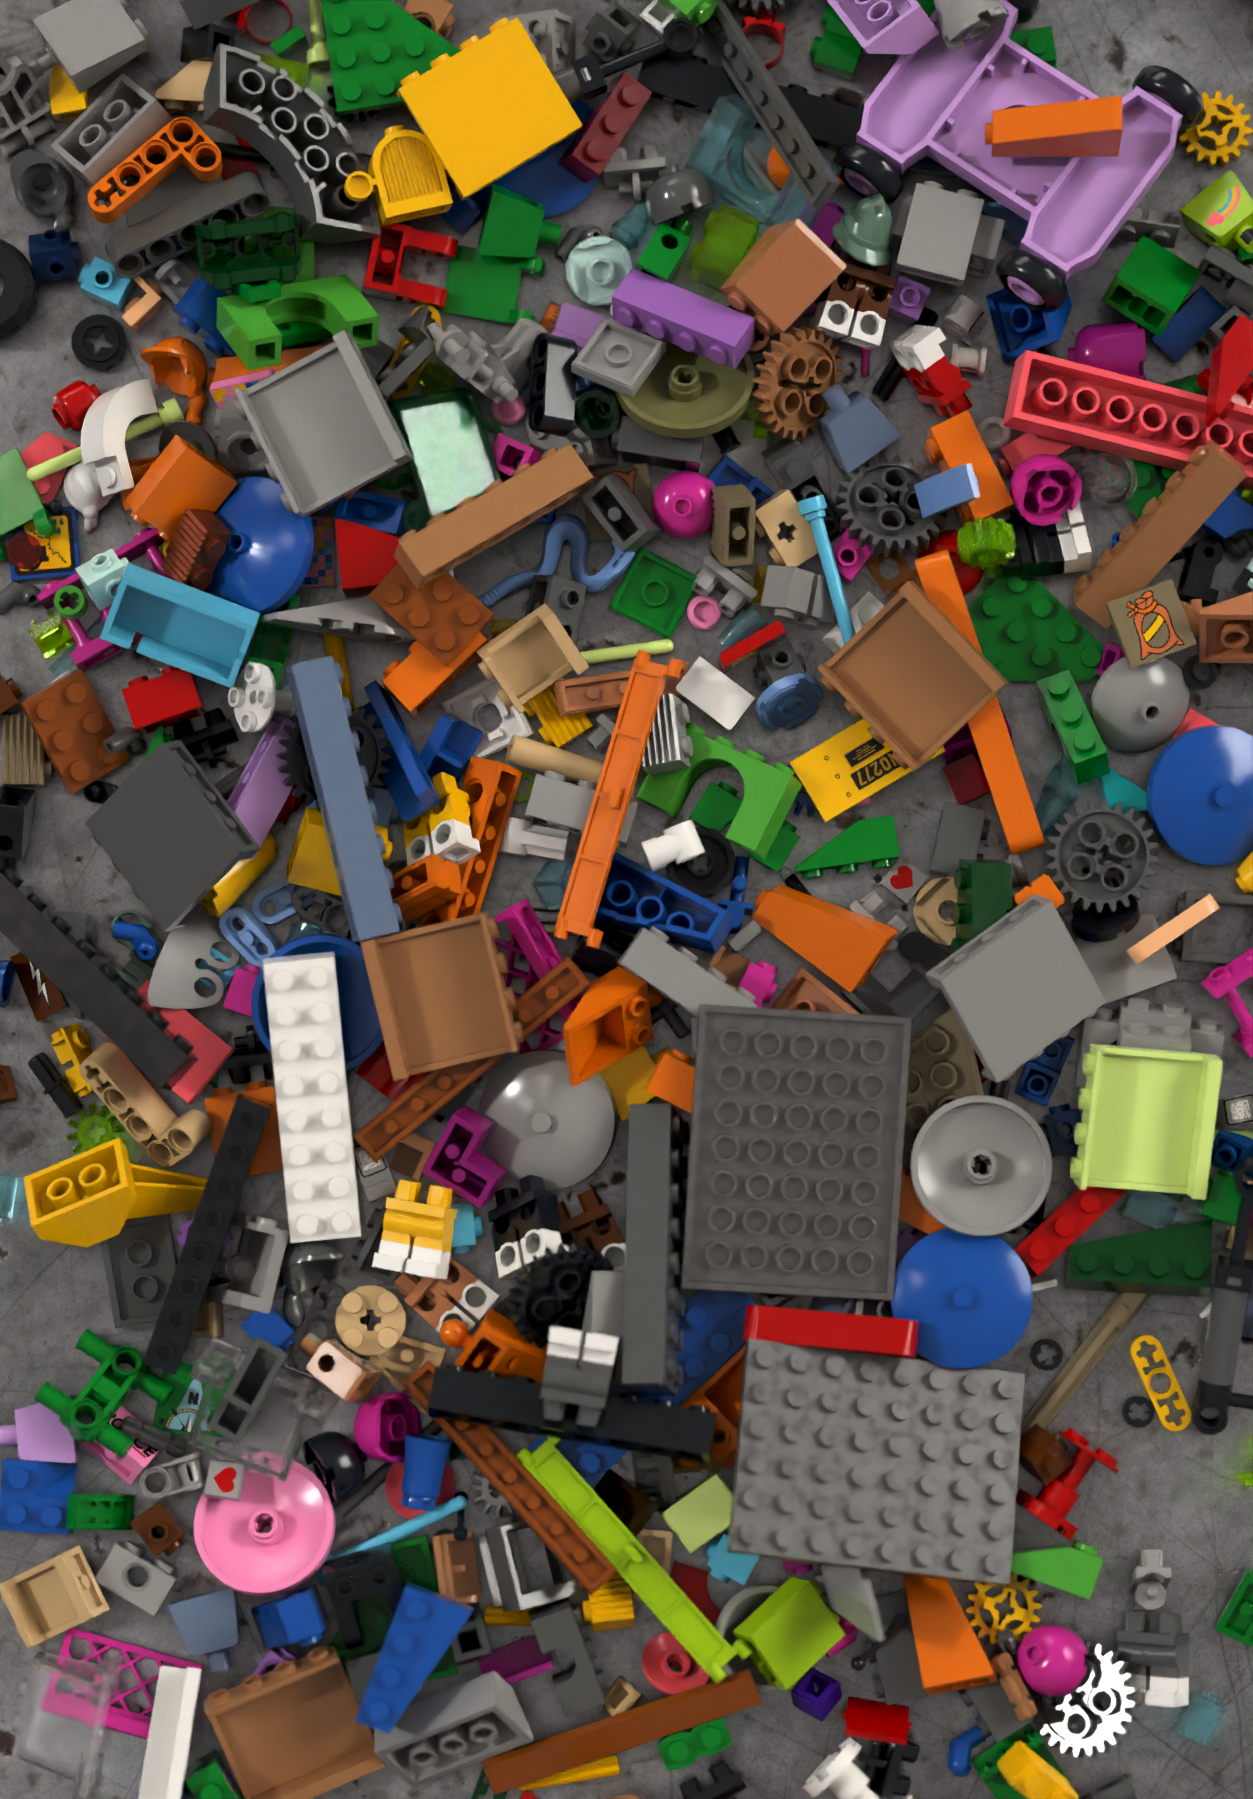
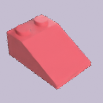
M146 980L138 989V992L145 998L142 1004L150 1012L156 1010L170 1023L167 1029L175 1036L181 1034L194 1046L191 1052L199 1059L171 1089L191 1105L235 1050L185 1009H168L149 1005L147 994L150 981Z

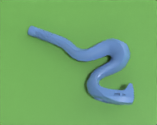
M566 514L545 529L542 556L536 568L509 576L477 599L488 608L510 592L518 588L531 586L533 575H551L559 561L562 544L565 540H568L571 544V575L575 582L587 585V592H599L613 583L628 568L636 553L622 552L612 540V545L615 548V554L600 572L592 575L588 574L585 571V562L590 545L589 531L585 523L578 516Z

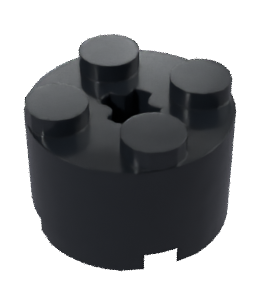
M698 827L696 830L705 853L697 858L701 859L703 856L708 858L706 863L708 870L699 869L695 871L692 859L680 864H676L673 861L667 864L665 870L668 880L704 899H709L723 892L731 882L735 870V854L728 839L720 832L710 828Z

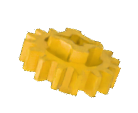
M1216 91L1213 99H1209L1208 94L1203 92L1201 94L1204 105V112L1201 116L1202 124L1196 125L1195 128L1179 129L1178 131L1184 132V134L1179 137L1178 143L1188 144L1184 154L1188 156L1194 152L1197 155L1196 164H1199L1204 158L1208 159L1209 168H1213L1216 160H1220L1224 167L1229 163V156L1235 160L1240 158L1241 153L1238 148L1247 149L1249 142L1243 137H1249L1253 133L1252 128L1245 127L1250 122L1251 115L1241 114L1245 104L1242 102L1236 106L1233 105L1234 95L1232 94L1226 100L1221 99L1220 91ZM1218 109L1224 110L1230 115L1227 116L1219 112ZM1211 123H1213L1215 128L1221 127L1219 135H1216L1214 131H1208ZM1237 130L1236 140L1228 147L1227 135ZM1200 143L1211 147L1212 150L1202 147Z
M1011 1572L1010 1585L1002 1586L1001 1591L992 1596L985 1594V1592L995 1585L973 1582L978 1590L976 1594L967 1593L966 1597L973 1601V1605L965 1607V1612L974 1614V1618L969 1620V1624L971 1627L980 1626L976 1634L979 1638L988 1633L989 1643L994 1645L996 1642L995 1634L998 1631L1003 1632L1007 1623L1017 1619L1022 1622L1014 1629H1011V1631L1014 1633L1016 1641L1020 1643L1022 1639L1021 1633L1023 1631L1028 1633L1032 1630L1029 1626L1030 1622H1040L1041 1619L1034 1614V1610L1042 1608V1604L1040 1602H1033L1032 1599L1039 1592L1037 1589L1027 1590L1026 1587L1030 1582L1027 1577L1019 1582L1017 1581L1018 1574ZM1017 1588L1025 1597L1027 1609L1019 1606L1015 1599ZM1007 1597L1012 1611L1010 1613L1004 1612L1003 1616L999 1619V1611L994 1606L996 1602L1002 1603L1004 1598ZM980 1607L988 1609L992 1617L990 1627L983 1621Z

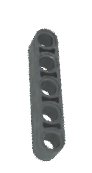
M243 172L112 235L106 241L105 251L115 273L121 278H132L197 247L195 224L209 225L212 220L221 219L226 221V223L253 220L268 210L270 200L259 177L253 172Z

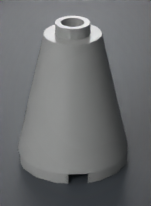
M933 0L943 42L949 50L964 48L963 41L973 38L976 43L986 38L1006 23L1004 17H1009L1006 8L999 0Z

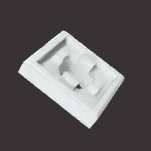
M485 679L441 702L446 713L453 714L484 733L473 754L475 757L486 758L508 747L514 734L524 738L534 734L525 712L519 714L513 706L507 709L499 699L496 691L501 688L495 679L490 682ZM487 704L495 705L500 711L502 718L500 726L493 730L484 728L478 718L481 708Z

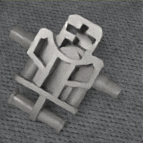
M0 51V140L16 130L19 132L4 142H0V150L5 158H8L9 154L26 144L29 147L34 145V139L51 129H56L48 114H45L42 119L32 125L26 126V124L51 109L50 104L38 91L37 88L40 85L36 80L44 75L45 71L56 65L49 53L27 64L17 55L5 60Z
M520 318L508 335L491 345L471 330L466 335L454 324L449 325L445 331L436 322L429 324L426 328V332L430 335L431 340L436 342L433 353L464 380L470 382L497 404L500 403L503 397L510 402L517 399L518 393L530 379L531 353L535 338L540 333L550 334L544 327L527 318Z

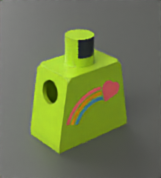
M1230 169L1179 210L1185 228L1215 249L1223 247L1233 251L1241 245L1248 253H1253V200L1235 173Z

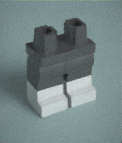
M552 1325L550 1326L548 1351L540 1397L544 1398V1418L563 1421L567 1402L580 1405L576 1424L595 1427L600 1417L601 1409L606 1407L620 1337L587 1332L582 1364L578 1366L584 1331Z
M1127 1611L1125 1629L1117 1630V1641H1119L1117 1646L1119 1656L1117 1660L1118 1662L1128 1661L1129 1665L1124 1673L1136 1675V1678L1129 1684L1130 1687L1140 1688V1692L1132 1695V1700L1140 1704L1164 1707L1189 1705V1650L1187 1644H1190V1633H1182L1181 1614L1158 1613L1156 1631L1150 1630V1611Z

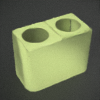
M717 1470L676 1498L677 1503L667 1510L659 1512L688 1551L693 1553L730 1526L732 1492Z

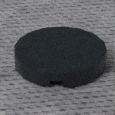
M1129 895L1130 906L1124 908L1119 901L1116 902V911L1114 913H1111L1107 904H1104L1100 914H1096L1095 904L1092 903L1086 911H1082V901H1080L1072 909L1069 918L1074 934L1076 932L1078 937L1084 941L1098 943L1114 940L1117 938L1116 933L1125 930V934L1130 932L1139 922L1140 910L1136 899Z

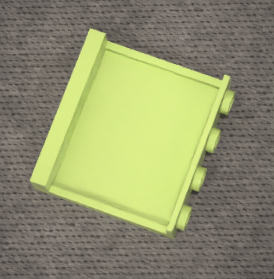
M1090 1044V1052L1085 1053L1083 1058V1074L1087 1075L1086 1086L1080 1089L1078 1099L1079 1109L1083 1110L1081 1123L1076 1124L1074 1141L1075 1144H1078L1077 1158H1072L1070 1166V1177L1074 1179V1183L1080 1190H1086V1186L1188 1194L1192 1199L1206 1200L1223 1060L1215 1054Z

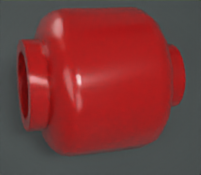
M76 380L53 396L51 412L63 429L69 428L72 431L79 432L82 430L87 411L102 393L96 385L92 384L89 386L84 381Z

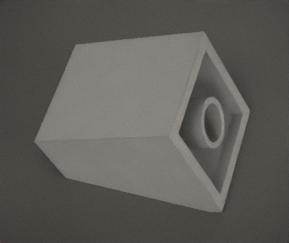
M70 0L33 19L41 39L79 94L148 49L144 38L149 34L138 17L131 20L125 11L129 7L126 0Z

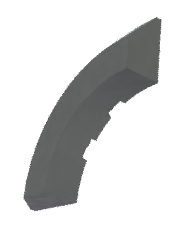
M219 43L204 89L203 124L220 128L241 138L261 153L274 167L293 200L301 239L337 244L379 237V211L374 193H371L365 201L355 202L350 200L344 192L345 181L351 173L356 171L368 173L365 163L361 165L352 147L354 141L342 123L337 124L332 116L323 108L326 104L308 87L303 89L298 83L287 76L289 72L283 68L277 70L260 61L261 56L237 47Z

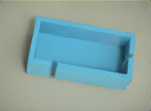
M128 563L100 639L130 649L135 634L138 632L143 635L138 645L137 653L232 688L260 613Z

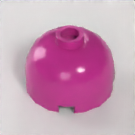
M1038 454L1027 458L1015 469L1010 481V496L1017 511L1033 525L1046 526L1059 522L1063 519L1060 515L1065 513L1068 508L1072 511L1077 506L1082 494V481L1070 464L1056 455Z
M692 470L677 471L665 477L656 487L651 502L653 517L658 526L668 535L682 540L698 538L709 532L714 522L712 519L715 509L713 507L714 500L712 499L714 493L711 491L715 487L714 482L703 474Z
M400 1392L379 1393L369 1397L359 1406L354 1420V1436L359 1449L369 1458L386 1463L403 1462L405 1458L404 1434L421 1433L420 1413L417 1407H411L410 1402L407 1400L411 1398L407 1394Z
M1048 1624L1038 1626L1023 1636L1018 1644L1015 1657L1016 1669L1024 1684L1036 1693L1048 1697L1068 1695L1079 1686L1086 1674L1087 1666L1084 1665V1654H1087V1648L1081 1637L1068 1628Z

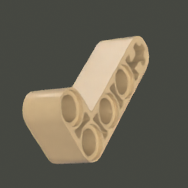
M109 1042L102 1043L81 1063L80 1072L84 1080L157 1165L165 1168L171 1167L189 1155L212 1132L210 1119L199 1110H189L178 1118L117 1045Z

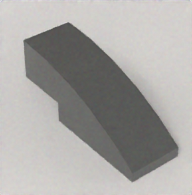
M257 1336L208 1427L239 1444L276 1379L288 1352Z

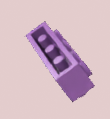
M631 268L612 295V316L614 320H617L624 326H631L646 332L656 339H663L675 344L685 351L702 355L717 364H723L736 369L755 341L754 317L634 268Z

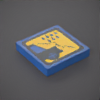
M73 506L62 507V510L56 514L47 510L58 530L57 534L47 539L43 535H39L33 521L8 534L12 582L67 578L76 573L75 568L81 566L77 511Z

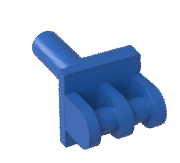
M736 856L730 900L719 899L718 904L719 907L728 911L734 923L729 932L730 934H736L740 931L743 916H752L754 904L744 903L750 858L744 856Z

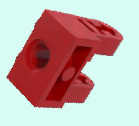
M380 222V236L372 238L361 293L417 306L430 305L435 309H445L448 291L437 286L401 279L402 262L405 251L442 259H455L459 241L449 236L413 229L411 226L399 223L381 226Z

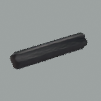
M923 307L918 321L914 324L934 326L938 320V314L927 307ZM894 355L872 390L876 397L884 401L889 399L905 373Z

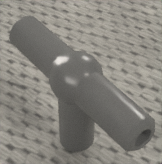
M663 998L658 1006L650 1009L652 1025L664 1018L676 1036L682 1039L689 1034L690 1030L674 1010L678 1005L668 998Z

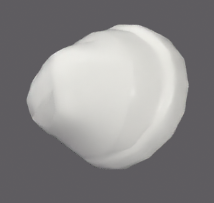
M82 460L75 463L65 475L64 492L66 498L76 510L83 513L84 527L86 532L89 533L98 525V512L114 495L103 497L94 463L83 465Z

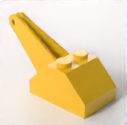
M119 1137L23 1177L31 1227L40 1240L81 1247H90L120 1234L127 1219L197 1210L208 1180L207 1178L130 1164L128 1150Z

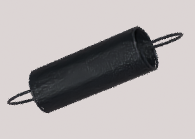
M791 872L789 877L785 880L783 879L789 888L812 896L794 873L792 874Z

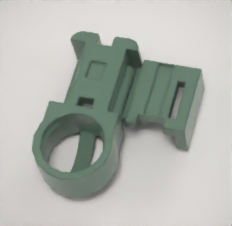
M130 909L120 911L111 923V932L113 933L114 921L125 922L121 916L133 915L139 919L141 925L148 927L149 931L152 928V925L145 920L141 913ZM152 932L151 934L158 944V951L155 957L151 960H142L138 957L136 951L134 953L130 952L128 955L131 958L124 967L120 964L116 969L121 975L120 979L137 991L146 980L151 978L159 954L164 946V942ZM114 938L132 951L134 949L130 940ZM123 969L126 970L130 975H132V976H133L135 979H137L138 981H137V982L133 981V980H132L130 977H128L124 972H122V970H123Z

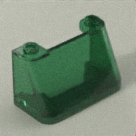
M465 387L452 388L386 401L414 458L409 462L420 498L408 504L404 511L403 518L407 532L412 529L419 532L427 527L428 521L442 512L445 515L450 514L456 510V505L469 496H473L476 499L484 494L487 486L501 479L478 400L470 389Z

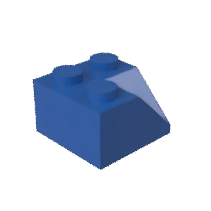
M19 1458L3 1459L0 1492V1531L62 1535L73 1533V1530L66 1529L68 1493H76L78 1462L61 1463L19 1460Z

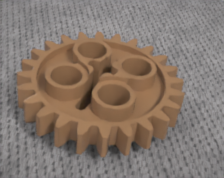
M801 326L800 329L791 327L790 334L780 333V342L771 341L773 350L771 353L765 351L762 353L766 362L756 366L761 371V375L753 378V382L759 384L758 389L752 392V396L759 398L753 409L761 411L757 420L764 422L763 428L771 431L773 435L795 440L796 437L805 439L807 432L815 434L816 424H819L818 417L830 408L822 394L835 384H840L843 388V385L837 382V379L844 374L843 370L837 369V366L843 361V357L836 356L839 346L831 344L833 338L824 335L825 332L805 326ZM780 380H790L793 382L808 383L809 381L818 385L816 387H810L796 383H790L789 385L778 382Z

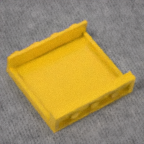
M507 17L497 21L489 27L490 34L482 39L475 35L459 45L462 51L452 57H449L448 53L439 56L429 63L432 69L420 75L418 71H415L400 81L402 87L396 93L399 98L402 97L449 174L456 186L455 191L461 201H464L576 133L583 126L518 17L510 22Z

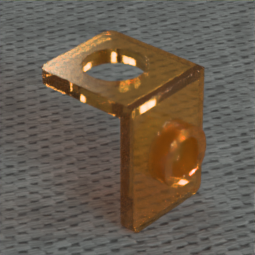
M891 550L888 557H885L883 552L866 564L867 569L886 597L893 593L897 595L899 593L898 590L907 581L915 580L918 575L916 569L910 570L904 559L897 555L896 550ZM884 560H894L898 564L899 574L895 578L885 579L880 575L879 565Z

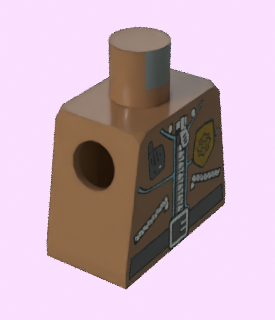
M310 1332L298 1347L301 1352L311 1358L306 1366L307 1371L346 1402L365 1400L384 1373V1371L362 1355L346 1347L339 1339H326L323 1342Z

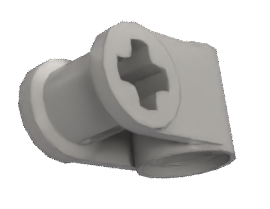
M201 1451L171 1459L170 1462L145 1470L140 1478V1488L143 1494L149 1498L157 1499L205 1487L206 1479L204 1478L199 1460L202 1457ZM187 1464H189V1466H190L191 1473H192V1476H193V1481H192L191 1478H190V1474H189V1471H188ZM153 1472L161 1473L166 1479V1486L161 1492H153L147 1486V1477Z

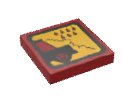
M777 620L721 652L718 665L723 674L758 655V652L766 647L784 640L786 630L782 623Z

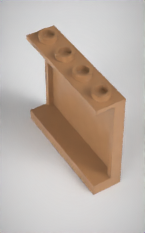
M907 581L890 602L835 655L817 669L823 674L819 678L820 681L832 693L838 690L847 700L843 703L846 709L855 718L858 719L862 716L871 725L867 729L868 732L880 744L886 741L895 751L891 755L903 769L906 770L910 767L915 771L925 764L1009 682L914 581Z
M488 911L368 939L360 943L394 1081L407 1078L410 1075L503 1053L518 1052L521 1049L519 1043L525 1041L520 1021L514 1022L511 1008L516 1007L515 996L512 987L505 986L503 974L508 973L504 953H497L494 939L500 938L495 917L489 919Z
M334 1645L317 1647L311 1650L306 1657L297 1661H284L269 1673L262 1676L258 1674L249 1676L241 1682V1685L229 1690H217L210 1694L208 1699L203 1701L205 1714L211 1721L245 1799H312L385 1767L384 1761L374 1753V1736L370 1727L355 1721L360 1704L356 1702L352 1685Z

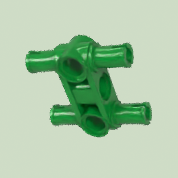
M87 1329L78 1340L75 1348L99 1362L100 1368L77 1398H70L47 1381L38 1391L35 1401L60 1416L59 1421L68 1428L69 1434L74 1439L94 1444L99 1442L123 1459L132 1448L135 1440L110 1425V1419L133 1390H141L163 1406L171 1397L175 1386L170 1385L150 1371L151 1367L142 1363V1356L136 1348L121 1346L120 1344L112 1346ZM127 1363L133 1367V1370L122 1371L117 1365ZM80 1416L90 1417L93 1420V1422L91 1424L85 1425L79 1423L76 1420V1418Z

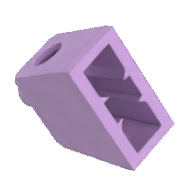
M40 1403L15 1410V1424L0 1426V1447L18 1445L19 1460L76 1463L80 1461L78 1441L69 1434L68 1428L61 1424V1421H59L60 1416Z

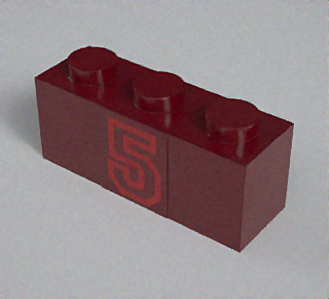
M626 72L611 80L607 86V92L601 95L583 122L582 128L576 133V136L558 163L585 183L598 177L652 92Z

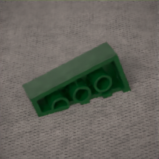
M959 859V868L954 873V884L956 889H958L957 903L954 904L952 910L953 922L956 924V936L951 941V955L1012 910L1010 863L995 859Z
M1213 1219L1071 1244L1067 1252L1065 1289L1206 1297L1211 1288Z

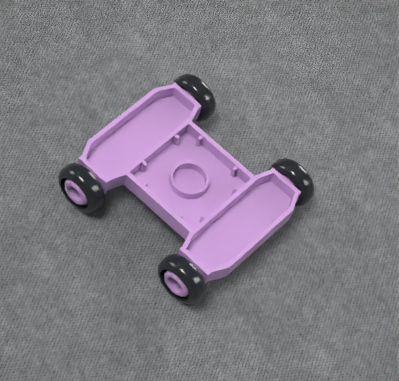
M999 0L1009 14V17H1004L1006 23L997 31L976 43L973 38L964 40L965 47L956 50L946 48L935 9L929 19L940 33L912 55L901 54L865 102L861 128L856 134V142L845 143L836 153L833 159L835 172L841 181L860 197L865 198L874 193H880L884 197L885 203L891 205L904 189V182L901 176L904 171L925 156H929L1029 222L1025 236L1020 242V250H1009L997 264V277L1003 287L1024 305L1042 313L1056 312L1068 296L1065 282L1070 276L1095 264L1173 158L1177 131L1179 129L1192 128L1204 112L1203 100L1197 90L1174 71L1158 65L1146 66L1133 81V91L1122 98V136L1118 156L992 157V144H985V123H992L993 110L1100 97L1010 40L1013 26L1015 24L1028 23L1038 11L1040 0Z

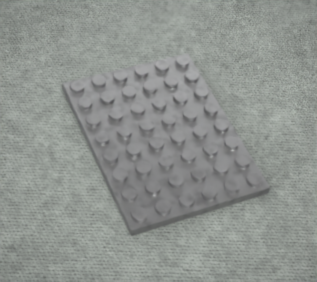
M699 1004L681 1288L893 1301L911 1017Z
M748 1338L745 1346L727 1552L999 1586L1010 1585L1025 1374L977 1367L968 1369L949 1368L931 1361L877 1356L869 1353L849 1352L822 1347L814 1348L811 1346L783 1344L776 1341Z

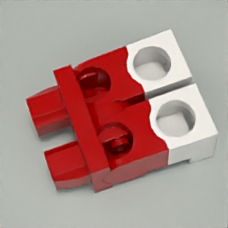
M914 324L889 342L888 346L912 385L920 390L916 394L921 403L932 404L938 415L941 416L950 413L951 417H954L972 408V404L965 391L972 386L967 378L962 377L960 370L949 363L939 346L946 339L940 327Z

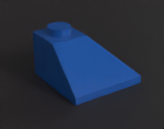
M1005 288L986 296L1003 361L1008 362L1016 359L1026 350L1035 351L1060 341L1072 308L1069 292L1061 307L1053 313H1042L1031 309L1013 297Z

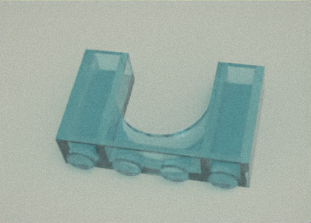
M737 94L719 97L684 169L691 168L699 171L707 178L710 186L720 193V198L731 205H737L747 212L749 219L758 224L770 227L799 218L812 230L822 209L813 208L791 173L783 188L777 194L766 193L752 183L746 173L743 157L745 145L757 119L745 100ZM822 154L838 179L843 167Z

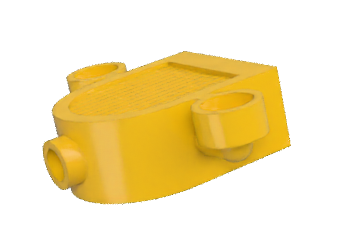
M396 125L385 129V137L378 143L370 159L368 174L362 171L353 172L347 177L344 184L346 196L355 202L365 201L371 193H374L381 226L445 213L449 211L453 204L446 178L449 174L424 134L414 130H405L404 125Z

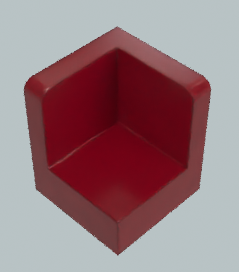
M974 754L950 763L940 770L955 804L964 806L991 792Z

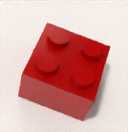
M170 666L161 670L162 676L151 680L148 679V676H142L128 682L129 687L122 689V693L135 730L139 734L146 736L155 733L157 727L163 726L166 729L172 727L176 722L185 719L192 720L203 716L207 712L194 674Z

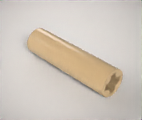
M515 734L512 736L506 752L507 762L543 773L546 770L565 775L566 780L579 783V780L598 784L604 764L603 761Z

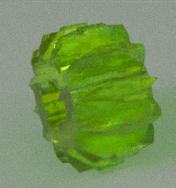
M992 516L987 519L977 517V520L974 522H965L964 527L958 529L957 536L958 554L961 561L967 563L968 567L980 566L981 570L986 567L995 569L998 564H1008V560L1015 556L1016 538L1012 524L1006 523L1003 518L994 520Z
M91 1103L89 1104L90 1116L84 1110L78 1109L76 1113L82 1121L79 1123L69 1120L68 1125L78 1128L77 1133L67 1134V1140L79 1139L80 1142L72 1148L74 1153H78L85 1147V1151L116 1139V1133H123L127 1130L123 1125L114 1126L119 1121L114 1114L107 1118L110 1110L106 1105L102 1107L98 1115L96 1104ZM100 1123L98 1127L104 1128L105 1134L100 1136V1142L94 1143L95 1138H89L88 1131L94 1130V1124Z

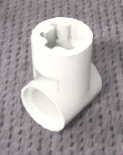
M692 820L664 830L663 836L653 837L641 842L652 872L666 867L667 864L673 861L676 864H680L705 853Z

